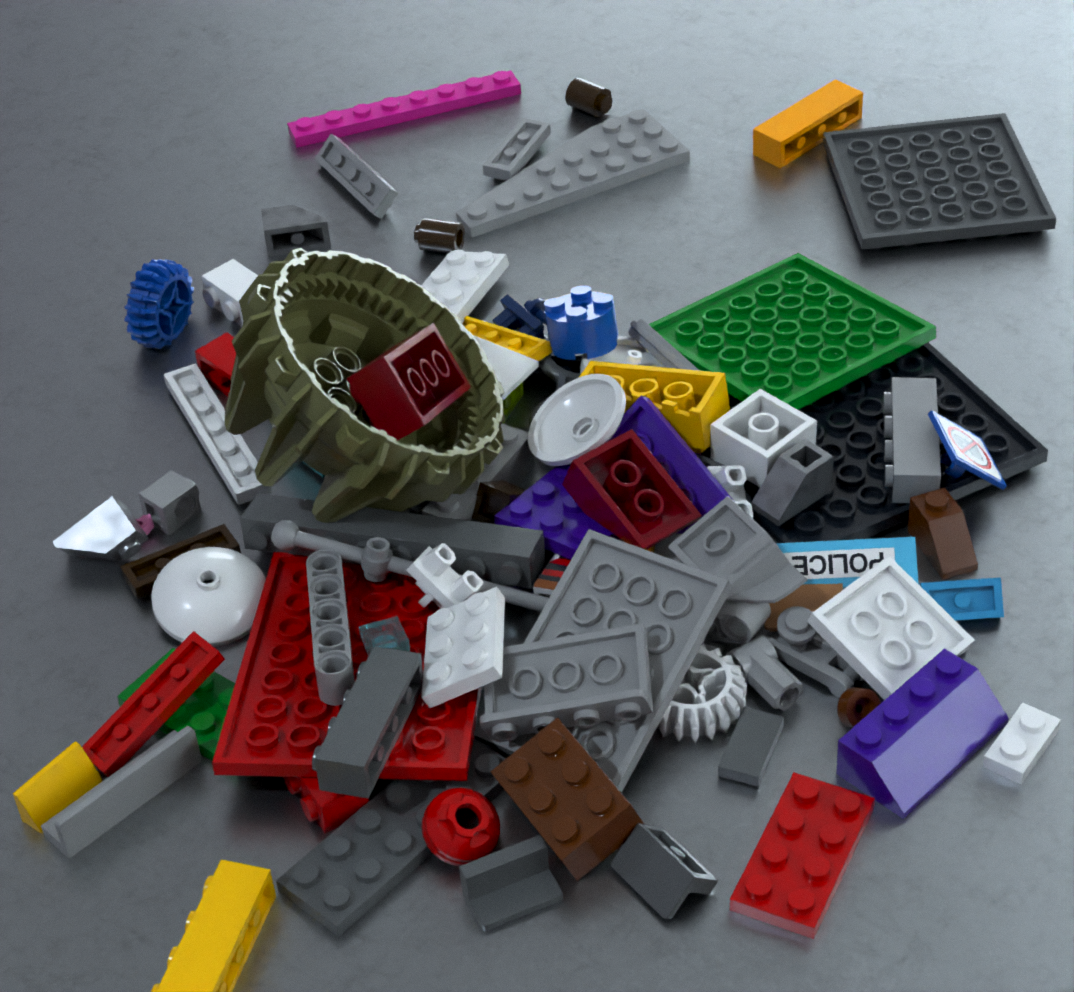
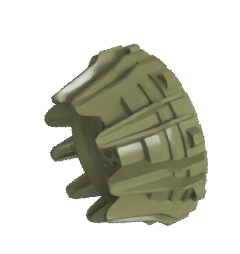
M298 248L291 250L284 261H272L263 274H259L239 300L243 325L232 340L236 357L225 409L224 423L226 431L233 435L243 434L267 419L270 421L273 428L255 468L256 479L264 487H273L302 461L325 475L312 508V513L316 520L323 523L336 522L364 507L403 512L426 500L444 502L451 494L461 495L465 493L483 473L484 463L489 465L502 450L503 446L501 443L504 441L501 424L505 420L503 412V398L501 397L505 392L501 382L497 379L494 369L488 362L487 355L472 333L463 326L461 320L445 304L439 302L429 291L404 274H399L392 270L391 267L370 258L358 257L357 254L331 250L308 253L304 249ZM434 323L471 388L425 426L397 441L396 438L387 435L385 430H378L370 425V418L365 409L351 395L350 384L347 378L397 343Z

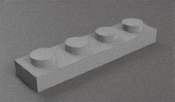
M333 134L329 135L315 157V160L373 215L381 219L399 194L347 144Z

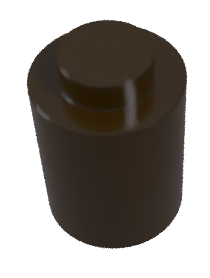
M582 78L573 79L565 94L568 106L596 117L603 116L612 107L613 100L609 89Z
M423 218L421 223L415 227L414 241L418 243L420 250L449 253L450 251L462 250L465 229L461 222Z

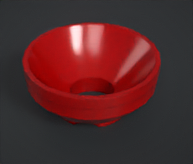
M461 787L443 791L430 802L422 817L421 828L427 847L436 857L450 865L462 866L487 856L493 851L500 835L501 825L499 815L489 799L477 791ZM460 808L473 810L478 816V826L473 829L463 828L458 824L455 812Z

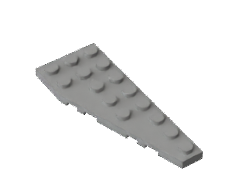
M644 109L634 110L629 114L605 120L603 123L591 126L457 211V222L463 223L465 232L470 238L688 162L690 161V150Z

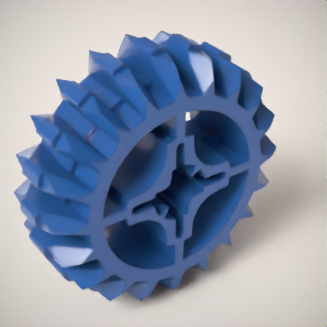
M151 259L149 263L143 264L141 271L136 272L135 281L130 282L131 290L127 294L128 302L124 306L127 310L124 321L128 323L127 332L131 334L132 340L147 348L161 349L164 345H171L172 340L177 339L178 335L183 332L185 325H189L188 318L192 314L191 305L194 303L192 299L194 288L191 286L192 277L188 276V269L183 268L181 264L167 259Z

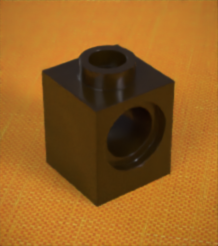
M504 480L480 482L472 519L482 523L495 524L494 515L526 490Z

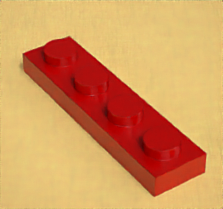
M193 631L82 746L93 765L107 777L122 768L225 660L223 655Z

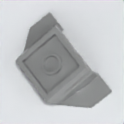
M729 496L724 498L668 546L681 563L729 580L732 588L725 601L776 603L808 581L788 561L770 535Z

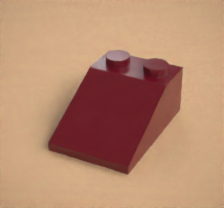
M632 429L574 459L562 483L563 487L586 515L626 543L645 550L695 523L702 517L700 512Z

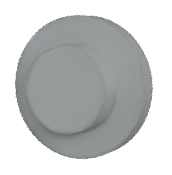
M799 606L784 610L777 620V630L781 638L793 646L805 645L812 640L817 631L807 620L813 612Z

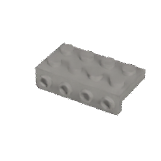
M638 623L503 647L502 678L484 685L485 714L480 716L481 728L490 740L511 741L516 739L518 735L538 734L557 717L565 727L590 728L602 721L614 719L632 721L638 719L641 715L653 713L647 630L644 624Z

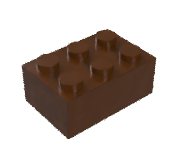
M558 717L490 771L577 881L623 845L637 823H643L630 802Z

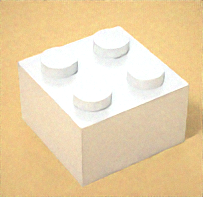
M759 389L710 424L711 459L725 466H743L747 480L761 487L781 454L804 439H808L816 445L817 420Z

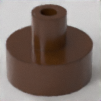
M850 688L839 698L837 705L838 717L844 726L852 729L881 704L880 699L870 689Z

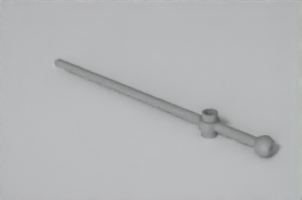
M282 520L276 523L273 528L271 541L280 550H291L298 546L313 551H336L342 559L361 563L364 577L371 582L384 581L389 571L412 577L406 570L414 561L393 556L390 543L384 538H371L367 541L366 547L361 548L301 532L298 526L290 520ZM483 580V585L478 593H483L497 586L504 595L506 603L542 612L549 599L548 597ZM704 639L702 644L704 643L707 651L719 648L723 655L724 647L721 644Z

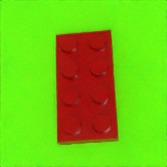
M793 772L730 897L729 910L814 939L873 813L875 798Z

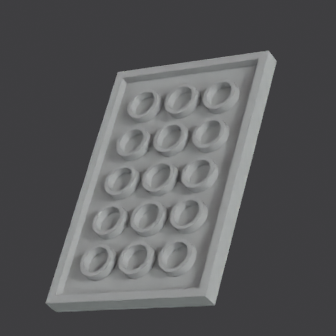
M588 529L523 644L638 623L644 624L647 630L653 713L641 715L638 719L632 721H621L618 719L602 721L590 728L566 727L622 793L732 587L727 579ZM479 721L475 728L474 737L484 744L511 755L537 733L518 735L516 739L511 741L490 740L481 728Z

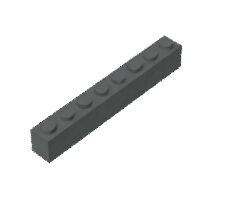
M257 493L240 517L245 549L271 553L285 552L309 556L316 552L298 546L291 550H280L274 546L271 541V535L275 524L282 520H290L298 526L301 532L365 548L367 541L371 538H384L390 543L393 556L410 561H415L429 546L433 549L445 543L455 553L456 560L450 567L456 573L463 575L467 570L474 571L482 580L499 585L532 589L546 562L543 530L364 507L336 522L323 523L316 520L312 513L315 500ZM342 559V563L361 565V563Z

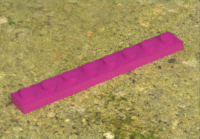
M511 70L497 71L492 75L479 78L471 77L463 82L442 84L437 88L425 91L417 90L399 97H387L382 101L358 104L353 108L340 111L332 110L311 118L302 117L297 121L287 123L288 131L296 148L324 142L330 134L339 138L520 95L521 84Z

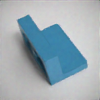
M1001 577L919 583L955 621L1004 617Z

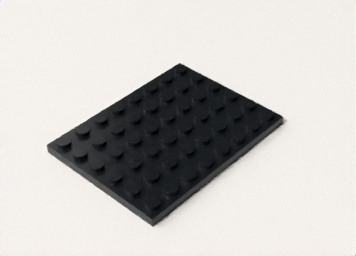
M928 342L920 348L908 352L893 362L887 363L866 376L860 377L839 390L833 391L812 404L799 409V411L817 420L816 445L834 456L832 491L780 526H777L752 508L753 519L778 543L866 539L908 521L910 503H892V487H885V465H891V462H884L885 440H891V438H884V416H890V414H883L884 392H891L892 377L936 378L938 414L982 438L1003 479L1046 462L1048 449ZM939 437L941 457L946 452V449ZM711 445L701 453L702 456L711 459ZM940 463V489L945 487L954 500L992 485L967 470L960 477L954 478L944 472L948 466ZM746 480L744 482L746 500L751 504L760 487Z

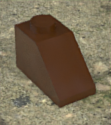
M944 487L910 497L908 532L912 537H915L917 545L941 579L945 580L978 570L977 558L963 511L947 489Z

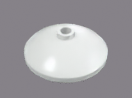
M589 374L576 378L555 391L539 408L529 427L528 445L532 454L546 465H570L574 459L608 442L617 431L625 411L626 395L621 385L609 375Z
M221 547L194 549L171 560L158 574L152 589L153 612L161 628L180 642H183L195 631L213 647L227 645L250 633L266 579L257 564L242 553ZM209 580L213 581L212 583H208V584H207V583H203V582L209 581Z

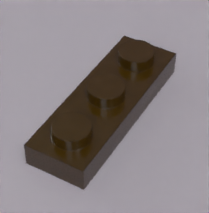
M222 524L120 567L123 578L138 600L152 594L153 585L158 574L177 556L204 547H221L241 553L240 545L227 526Z

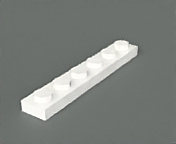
M195 363L165 373L166 386L237 504L240 505L252 501L257 493H272L271 487H264L256 479L255 468L258 462L240 434L233 435L226 431L224 423L225 409L197 364Z

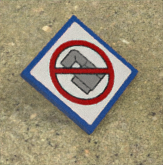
M932 410L928 413L946 449V452L940 457V463L948 466L944 471L946 474L958 478L967 470L1002 490L1007 487L982 438Z

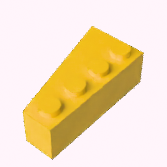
M590 361L579 376L605 374L613 377L621 385L626 395L624 413L641 395L648 397L687 445L701 450H706L711 442L710 424L730 410L725 373Z

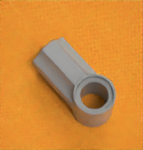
M759 635L746 644H742L725 654V656L732 655L735 665L741 666L745 682L749 683L774 709L779 708L785 711L791 708L803 694V684L778 661V655L774 646L765 636Z

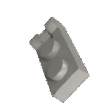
M764 626L754 635V638L759 635L765 636L774 646L778 660L828 686L830 692L838 698L846 690L853 688L855 682L863 680L817 633L812 640L801 646L788 644L781 638L778 632H770ZM838 666V667H840V668H842V669H844V670H843V671H840V670L836 669L835 667Z

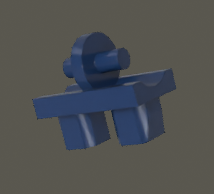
M507 294L500 300L505 310L492 321L495 325L514 331L520 328L518 332L544 339L547 337L543 333V324L547 325L544 307L546 300L544 298H536L533 301L528 300L525 302L524 307H522Z

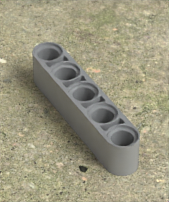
M319 550L310 554L306 561L314 667L320 700L325 704L336 706L342 705L346 690L352 689L355 683L346 590L340 554L333 550Z

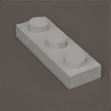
M522 118L483 164V175L506 181L519 173L551 134L550 123Z

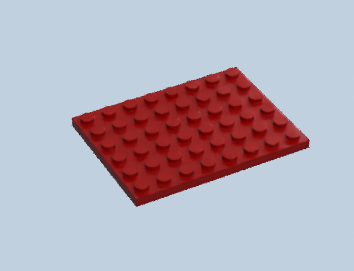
M285 552L273 553L212 761L214 775L317 777V771L312 769L314 750L324 742L329 722L332 717H337L342 705L333 706L325 704L320 700L318 694L306 561L309 556ZM342 563L355 681L361 662H366L374 646L421 653L424 671L428 616L433 615L441 608L433 601L424 608L418 603L425 593L415 584L417 580L413 577L389 571L384 581L371 582L364 577V570H362L361 565ZM482 687L432 708H429L421 698V690L378 779L467 781Z

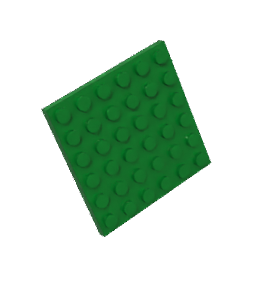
M800 253L781 260L649 324L700 371L725 373L728 393L741 402L757 390L762 389L797 410L812 404L827 394L839 390L854 380L866 376L868 373L887 363L893 362L895 359L914 349L920 348L936 338L935 325Z

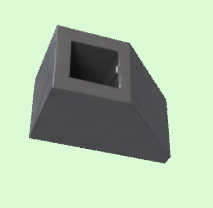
M804 439L778 457L752 500V508L777 526H780L832 491L834 456L808 439Z

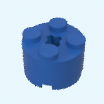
M581 285L572 288L571 294L551 298L544 302L548 337L553 355L566 360H576L575 354L587 353V359L603 356L616 348L618 328L612 295L592 292L590 286Z

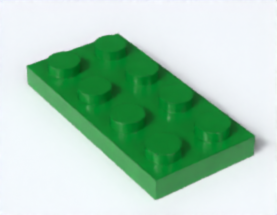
M172 648L117 696L120 707L176 649ZM213 671L158 730L168 735L173 730L179 732L186 726H190L195 730L201 755L213 761L235 683Z

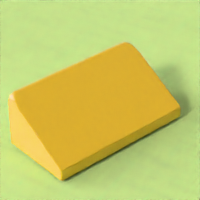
M75 741L13 793L21 820L37 832L43 834L42 824L102 782V779L81 745Z

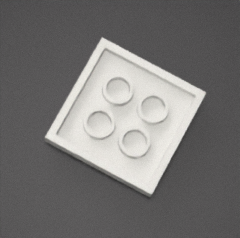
M890 556L886 557L815 610L807 620L820 636L884 700L944 648L959 657L975 641Z

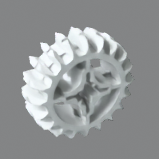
M704 643L700 646L657 726L663 737L674 733L678 742L684 736H690L696 743L699 736L705 735L712 740L715 731L726 734L730 724H737L740 713H742L743 708L746 706L747 683L743 677L741 666L735 665L732 655L722 657L719 648L707 651Z

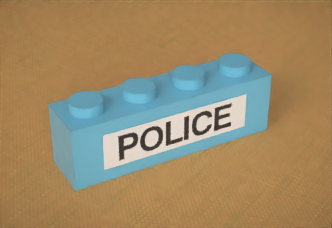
M915 537L776 543L788 561L807 578L808 581L804 584L843 583L844 590L888 556L918 583Z

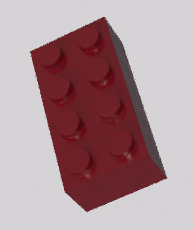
M434 323L397 343L347 378L350 384L351 395L365 409L370 418V425L378 430H385L387 435L396 438L397 441L425 426L471 388Z

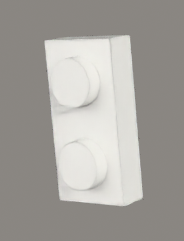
M1022 703L984 755L983 767L1022 785L1059 732L1061 719Z

